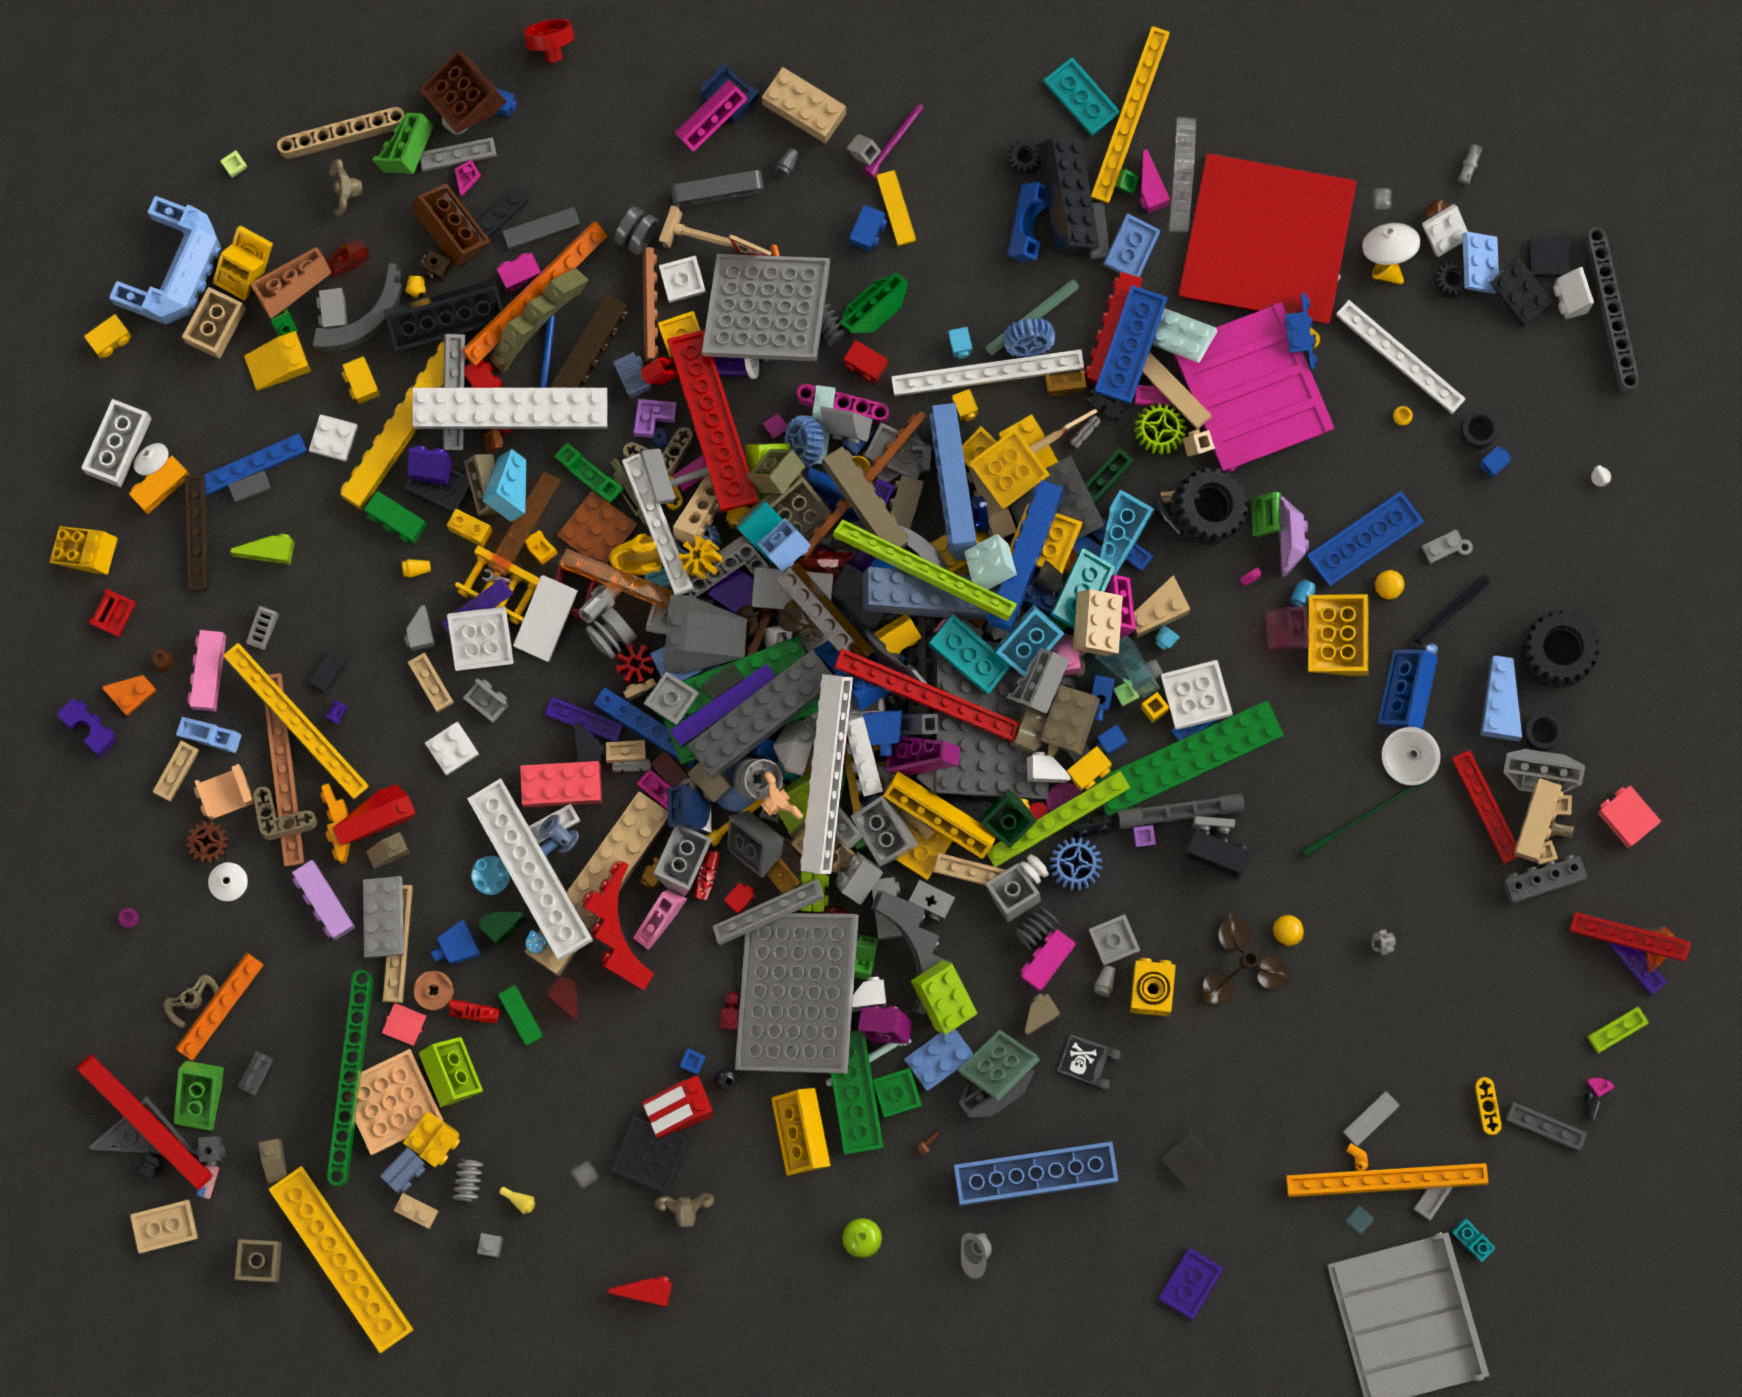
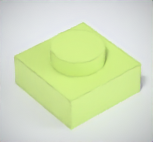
M236 150L221 160L222 165L232 178L247 168L246 163Z
M1131 680L1113 689L1122 707L1140 698Z

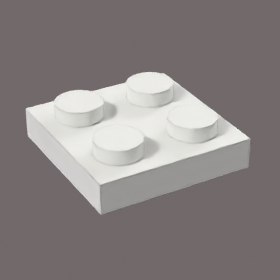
M1454 204L1422 223L1434 254L1438 257L1463 242L1462 234L1468 232L1459 209Z
M696 256L659 265L669 303L706 293Z
M320 414L309 451L347 462L358 427L357 424Z
M458 721L425 742L446 776L479 755Z

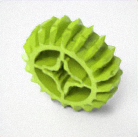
M1158 403L1157 409H1155L1154 405H1150V411L1144 408V414L1139 413L1138 418L1140 420L1135 421V425L1138 427L1134 428V432L1139 433L1135 437L1136 440L1142 439L1139 445L1143 446L1146 444L1145 451L1152 448V454H1155L1156 450H1159L1160 455H1163V450H1166V453L1169 454L1171 452L1170 447L1173 450H1177L1176 444H1182L1183 441L1180 438H1185L1186 435L1183 432L1186 431V426L1182 425L1185 423V419H1179L1181 417L1180 412L1174 414L1175 407L1168 410V404L1165 405V408H1161V403ZM1161 416L1156 422H1147L1152 417ZM1166 418L1173 422L1176 430L1167 425ZM1161 422H1163V430L1160 432L1159 436H1157V430L1161 425ZM1145 429L1154 434V441L1147 436ZM1174 436L1171 440L1160 443L1161 438Z

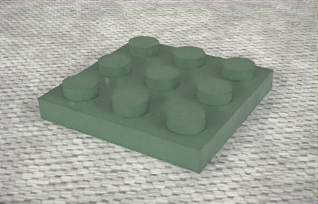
M999 1029L958 1071L966 1079L999 1101L1040 1059L1035 1053Z

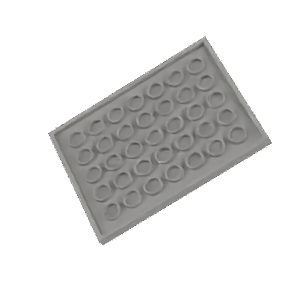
M790 913L745 934L735 1070L847 1074L859 915Z

